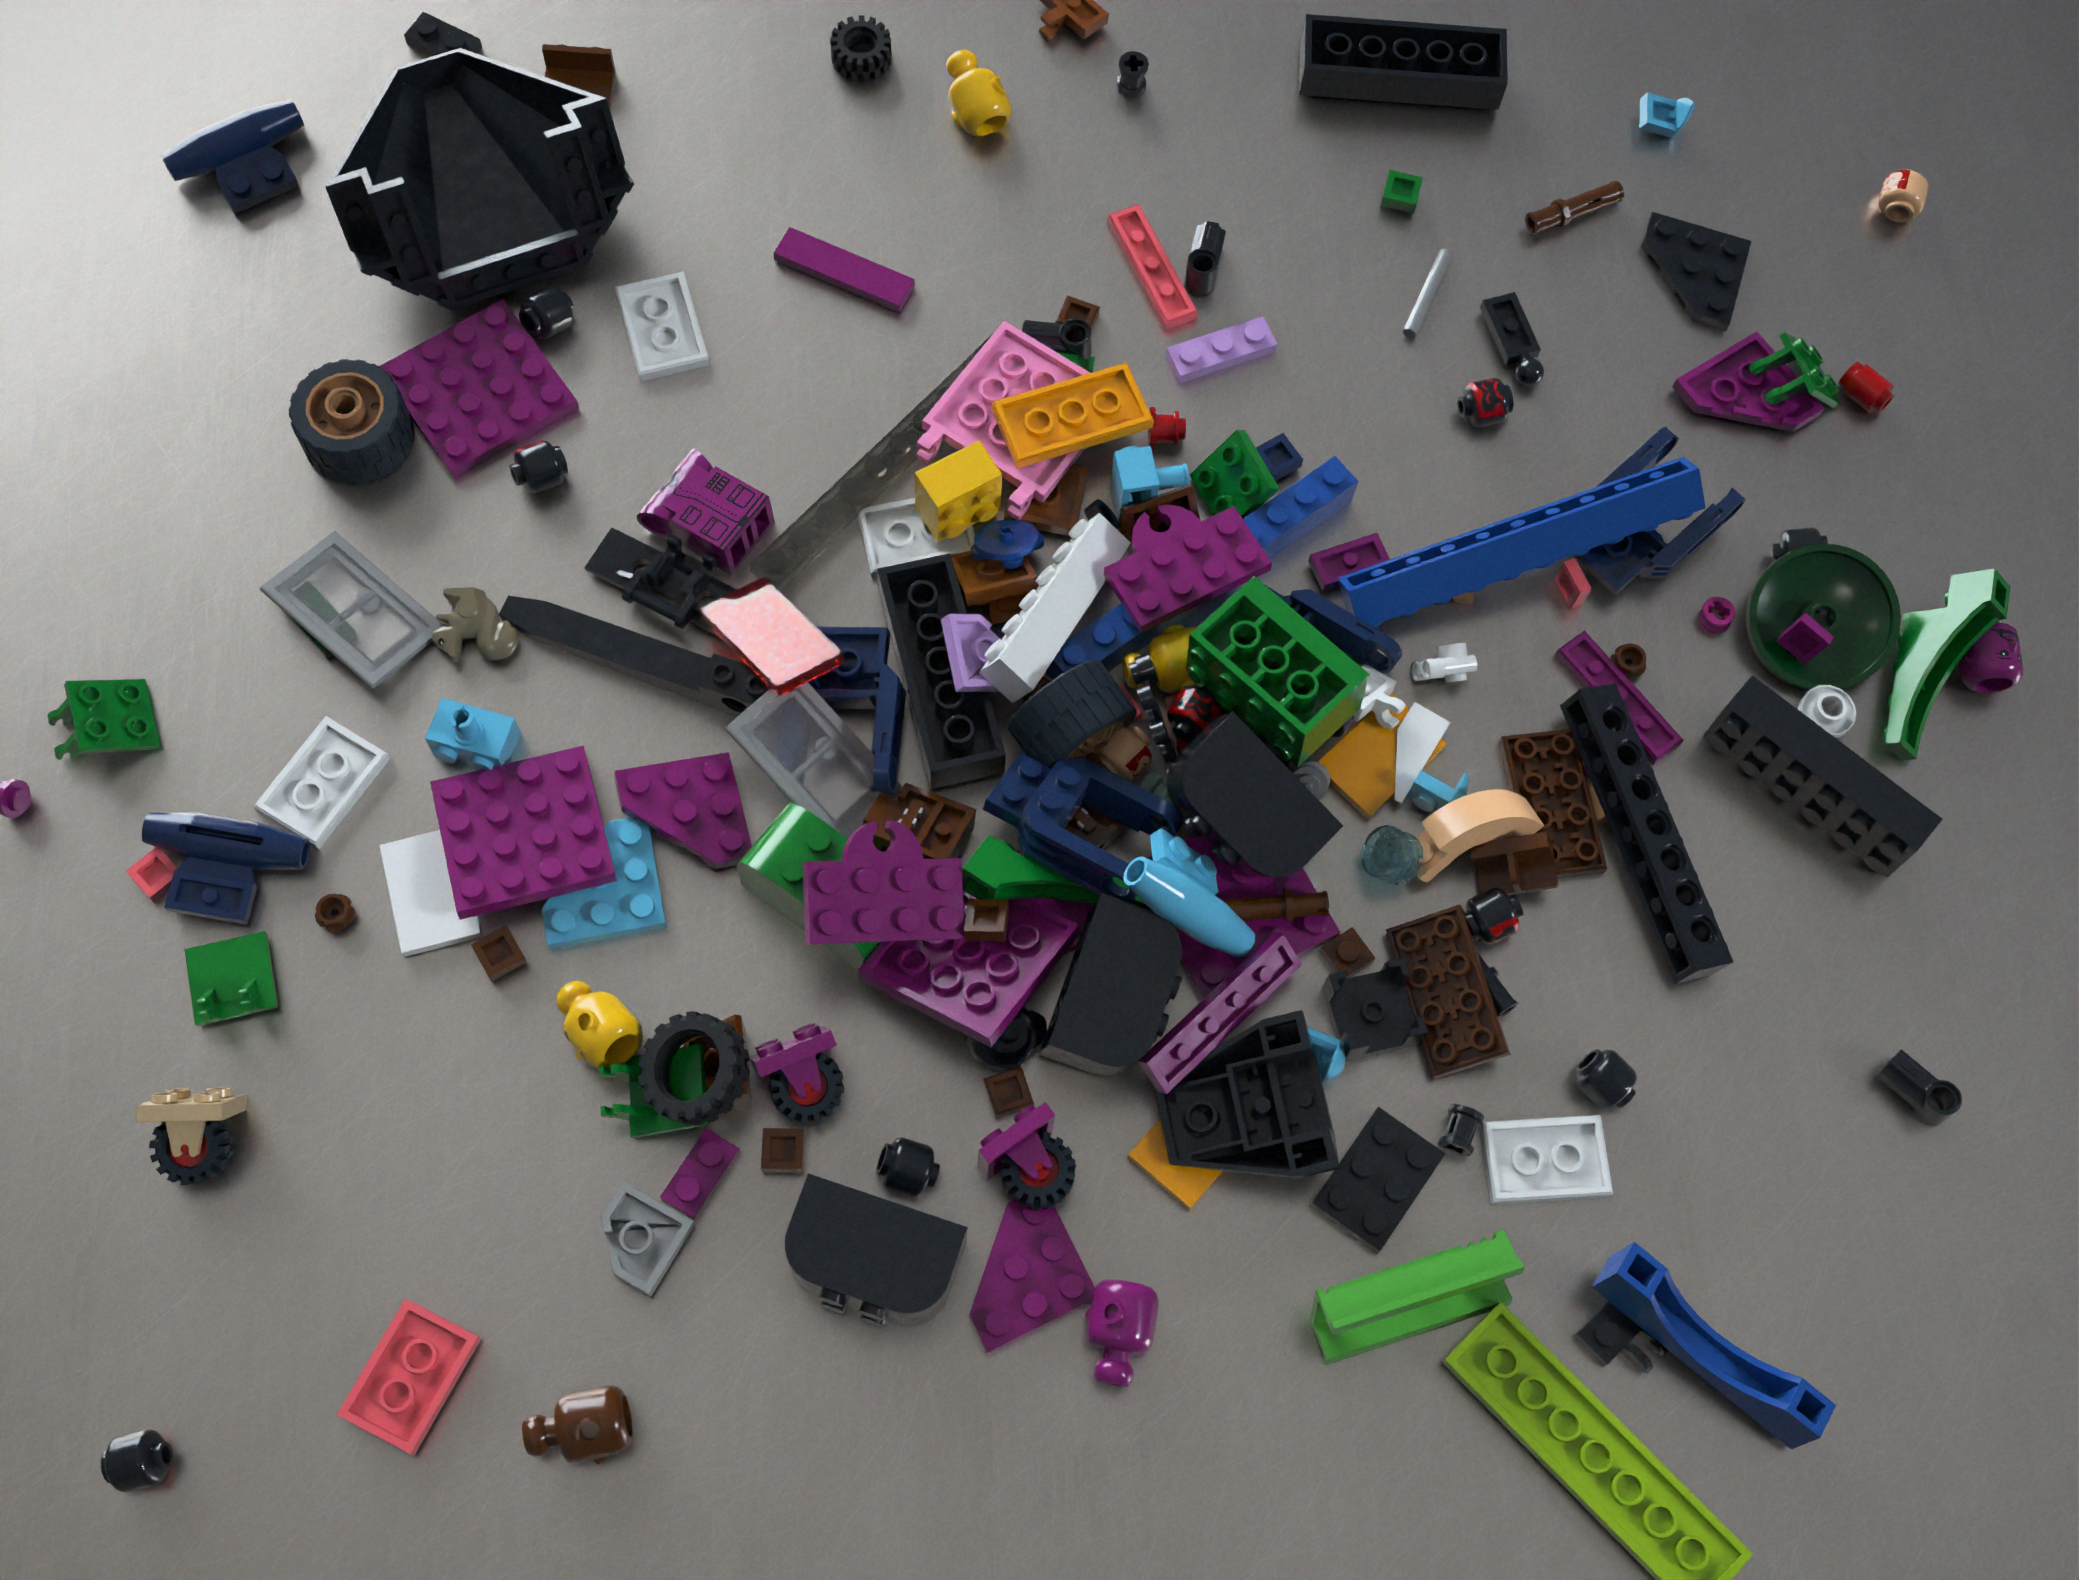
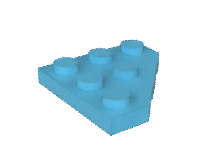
M632 818L614 820L606 824L604 830L617 881L548 899L542 907V914L549 950L667 928L651 828L648 824L638 818L636 820Z

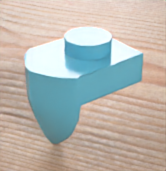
M1646 93L1640 99L1639 129L1672 137L1688 123L1695 108V103L1688 98H1681L1675 101Z
M1421 770L1407 797L1411 798L1420 809L1435 812L1446 804L1467 795L1469 785L1468 773H1464L1456 788L1453 789Z
M1308 1027L1322 1081H1331L1344 1069L1346 1059L1344 1045L1340 1039Z

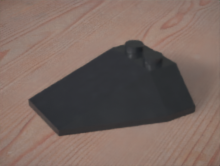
M1302 1010L1262 1019L1213 1049L1169 1093L1158 1092L1154 1086L1171 1166L1302 1178L1339 1169L1336 1138L1320 1068Z

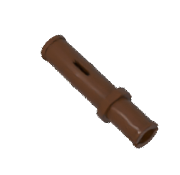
M1616 180L1567 200L1559 198L1552 201L1548 207L1527 213L1525 216L1526 227L1531 234H1537L1556 225L1563 227L1568 225L1574 218L1623 201L1624 189L1621 183Z
M1290 890L1283 891L1282 895L1221 899L1243 921L1284 918L1285 922H1292L1294 917L1329 916L1327 891L1292 894Z

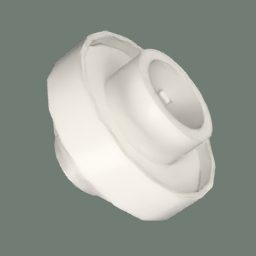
M1819 685L1810 689L1801 699L1798 706L1799 711L1836 739L1844 736L1852 727L1857 714L1855 704L1850 696L1842 689L1831 685Z

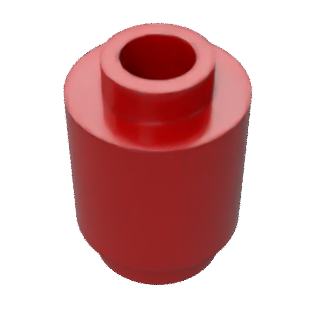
M1859 362L1854 363L1843 374L1838 383L1844 388L1843 393L1868 413L1873 412L1875 409L1881 412L1894 398V395L1891 393L1894 385L1868 364L1863 366Z

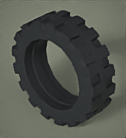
M690 1011L686 1012V1016L674 1015L669 1018V1023L666 1025L661 1023L654 1030L656 1034L652 1039L648 1038L643 1047L646 1051L644 1057L640 1056L638 1065L642 1069V1075L638 1076L639 1086L645 1090L643 1097L648 1104L654 1105L653 1110L658 1114L677 1122L696 1126L702 1125V1121L714 1122L719 1119L718 1115L721 1113L727 1114L734 1107L732 1103L736 1098L740 1099L745 1089L742 1086L744 1080H748L750 1069L746 1068V1061H750L749 1052L742 1045L745 1041L739 1033L733 1030V1026L709 1014ZM699 1036L710 1037L719 1051L720 1066L716 1080L708 1091L697 1099L686 1102L681 1101L675 1097L669 1083V1069L672 1059L679 1048L690 1039Z

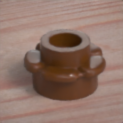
M1628 643L1621 645L1615 649V654H1612L1610 657L1617 668L1628 679H1632L1634 676L1639 677L1646 670V653L1636 644ZM1625 660H1629L1631 665H1627Z
M342 894L323 896L316 905L315 919L318 925L326 927L331 932L343 930L345 925L351 923L355 917V909L351 907V900ZM334 910L339 911L337 916H332Z

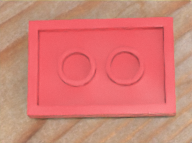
M405 1298L337 1415L415 1456L481 1338Z

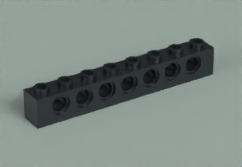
M1616 683L1579 689L1563 702L1560 708L1674 984L1711 976L1734 962L1686 851L1683 839L1678 832L1668 804L1656 780L1654 771L1645 754L1639 735L1626 709L1625 702Z

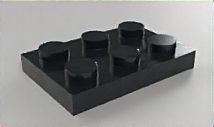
M1378 1107L1340 1161L1339 1169L1333 1171L1310 1207L1378 1254L1446 1153Z

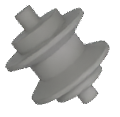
M1305 761L1298 768H1295L1293 774L1318 800H1321L1327 793L1330 784V775L1326 767L1316 761Z

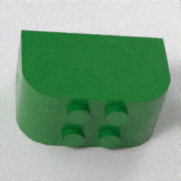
M789 803L738 862L737 868L741 885L805 931L802 863L842 861L844 845L848 838L805 808ZM881 942L823 945L858 970Z

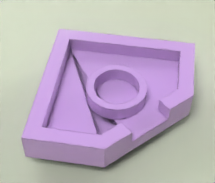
M981 614L946 615L941 619L955 691L1000 692L979 673L988 660L984 656L986 651L994 642L1000 639L989 629L992 624Z

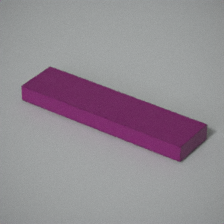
M791 227L788 228L773 253L774 260L899 313L915 287V279Z
M1585 630L1556 651L1554 656L1583 688L1616 683L1634 728L1639 735L1648 761L1652 765H1655L1684 741L1682 737L1625 674L1617 668L1616 664Z

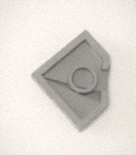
M623 1181L601 1215L613 1274L615 1277L651 1297L695 1226L694 1221Z

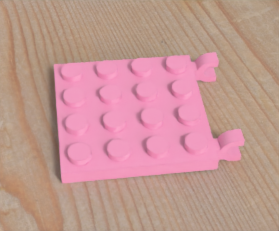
M1003 321L922 420V428L927 432L917 441V446L920 450L916 453V457L929 464L943 441L959 451L980 440L1001 471L1002 478L1018 487L1008 499V503L1011 505L1007 509V514L1019 521L1027 511L1033 498L1042 503L1046 500L1084 449L1017 469L991 410V403L1090 372L1006 321Z

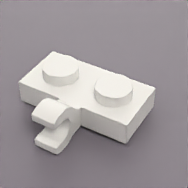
M1364 664L1361 667L1370 675L1361 708L1353 715L1354 720L1358 722L1372 710L1376 715L1378 723L1382 727L1392 730L1399 723V720L1393 717L1389 710L1398 714L1406 706L1402 700L1389 696L1393 692L1397 681Z

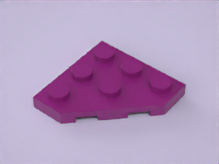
M1757 331L1677 378L1672 386L1694 413L1791 432L1796 431L1820 416L1825 409L1809 391L1774 405L1766 402L1765 394L1775 388L1786 385L1798 377L1786 364L1758 376L1751 373L1749 366L1753 362L1775 353Z
M729 752L614 771L620 807L624 814L634 820L636 818L653 827L658 835L681 849L685 847L700 856L702 862L712 868L719 869L736 866L752 847Z
M1016 1200L1007 1203L969 1314V1318L987 1355L1091 1304L1095 1287L1055 1206L1047 1211L1046 1207L1040 1208L1038 1212L1032 1211L1031 1207L1026 1206L1025 1209L1019 1207V1203Z

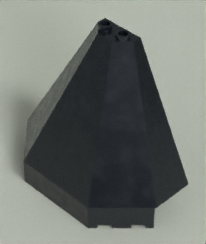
M458 48L399 66L392 70L325 188L349 249L354 253L362 273L369 276H378L391 282L392 286L416 296L423 295L437 301V304L444 308L454 310L587 266L594 255L593 249L601 235L605 236L618 213V205L625 193L631 191L634 182L624 167L625 160L607 98Z

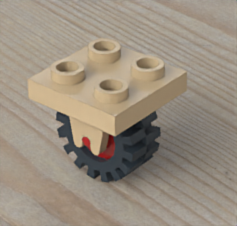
M219 1087L206 1089V1092L191 1095V1089L176 1088L164 1090V1093L151 1094L150 1101L136 1105V1122L162 1123L160 1126L155 1127L152 1134L156 1135V1138L151 1140L149 1148H155V1154L151 1155L150 1158L152 1163L155 1161L159 1162L160 1167L156 1169L159 1174L167 1173L169 1174L167 1180L171 1182L179 1180L181 1181L180 1185H189L191 1183H201L225 1169L229 1164L227 1159L233 1157L234 1149H230V1144L235 1143V1135L229 1136L227 1130L232 1129L229 1122L223 1124L221 1120L246 1111V1094H232V1088Z

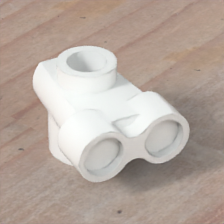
M1465 642L1437 646L1438 658L1413 661L1410 666L1411 676L1414 681L1444 677L1445 683L1467 680V672L1477 671V660L1475 655H1468Z

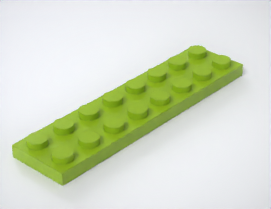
M1499 1302L1442 1361L1655 1580H1732L1754 1555L1502 1302Z

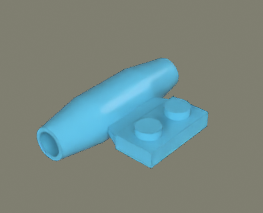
M1163 828L1151 834L1150 843L1153 861L1145 857H1137L1132 860L1124 872L1125 884L1155 914L1169 921L1173 926L1199 943L1234 957L1245 956L1254 945L1255 933L1227 903L1215 896L1218 893L1217 869L1213 861L1206 855H1200L1190 848L1182 838L1174 837Z

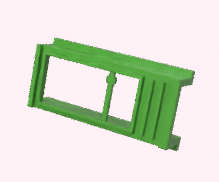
M1502 1229L1494 1232L1491 1240L1487 1241L1485 1237L1482 1238L1479 1244L1474 1245L1473 1242H1469L1467 1247L1463 1249L1459 1245L1329 1287L1326 1293L1323 1292L1322 1288L1316 1289L1310 1322L1324 1354V1361L1328 1365L1490 1312L1499 1302L1508 1306L1511 1304L1512 1296L1504 1279L1522 1274L1524 1265L1522 1260H1518L1505 1230Z

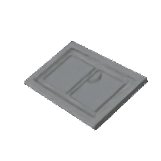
M336 531L332 532L260 587V591L372 689L433 641V632L438 628L444 627V625L439 623V620Z
M795 668L724 728L792 804L799 805L810 811L846 838H849L852 832L863 825V819L879 794L892 798L902 788V785L897 781L893 793L872 792L870 786L874 785L873 753Z

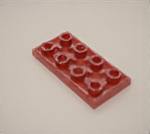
M764 577L699 608L701 619L778 696L792 692L800 685L818 676L825 675L831 669L845 663L843 652Z

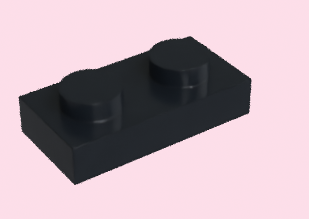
M424 11L404 34L408 45L431 56L458 48L478 54L482 49L479 38Z

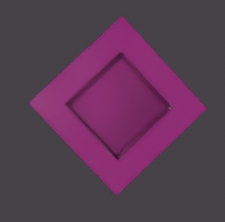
M1804 613L1780 634L1777 642L1806 665L1830 645L1834 636L1808 614Z

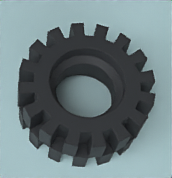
M859 15V21H854L853 16L847 18V24L840 21L838 29H833L832 37H830L832 64H834V69L837 72L841 71L842 77L847 79L851 74L852 81L858 82V77H863L864 82H869L870 75L877 79L880 77V71L885 74L888 70V65L891 64V38L889 30H885V25L881 21L876 25V18L870 17L867 22L864 15ZM857 44H866L874 48L867 53H854L849 50L850 47Z

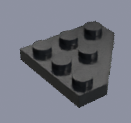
M1651 212L1641 248L1648 257L1652 256L1660 267L1659 274L1672 293H1678L1687 306L1685 312L1693 322L1723 331L1727 330L1734 311L1751 241Z

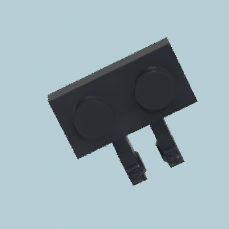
M1609 1301L1573 1335L1603 1367L1608 1365L1621 1352L1638 1370L1648 1373L1653 1368V1363L1638 1346L1630 1342L1637 1334L1658 1354L1665 1356L1669 1352L1666 1347Z

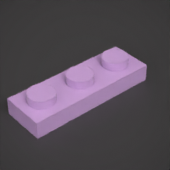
M1264 316L1167 347L1165 355L1180 384L1276 352L1277 342Z

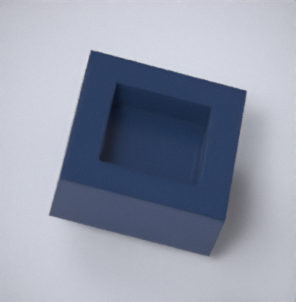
M1284 433L1256 447L1275 481L1302 466L1303 458Z

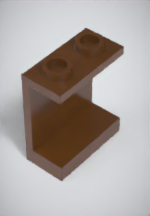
M543 44L542 52L546 65V78L607 98L610 108L616 72L611 49Z

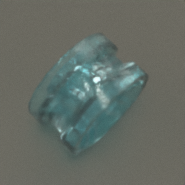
M1389 825L1377 827L1369 833L1361 850V863L1365 871L1375 878L1394 885H1398L1399 882L1403 881L1407 883L1414 878L1420 869L1417 867L1419 858H1423V848L1419 839L1408 832Z

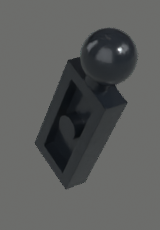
M1513 292L1483 300L1480 309L1504 364L1518 363L1515 375L1522 385L1534 386L1538 384L1544 376V368L1541 362L1534 358L1538 357L1541 348L1516 293Z

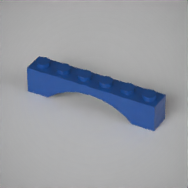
M1631 1243L1608 1258L1592 1286L1595 1291L1791 1450L1821 1437L1836 1404L1802 1377L1782 1371L1758 1360L1717 1333L1685 1301L1674 1284L1668 1268L1637 1243Z

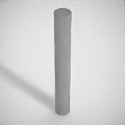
M1441 249L1436 257L1403 330V334L1408 338H1415L1452 258V253L1449 250Z

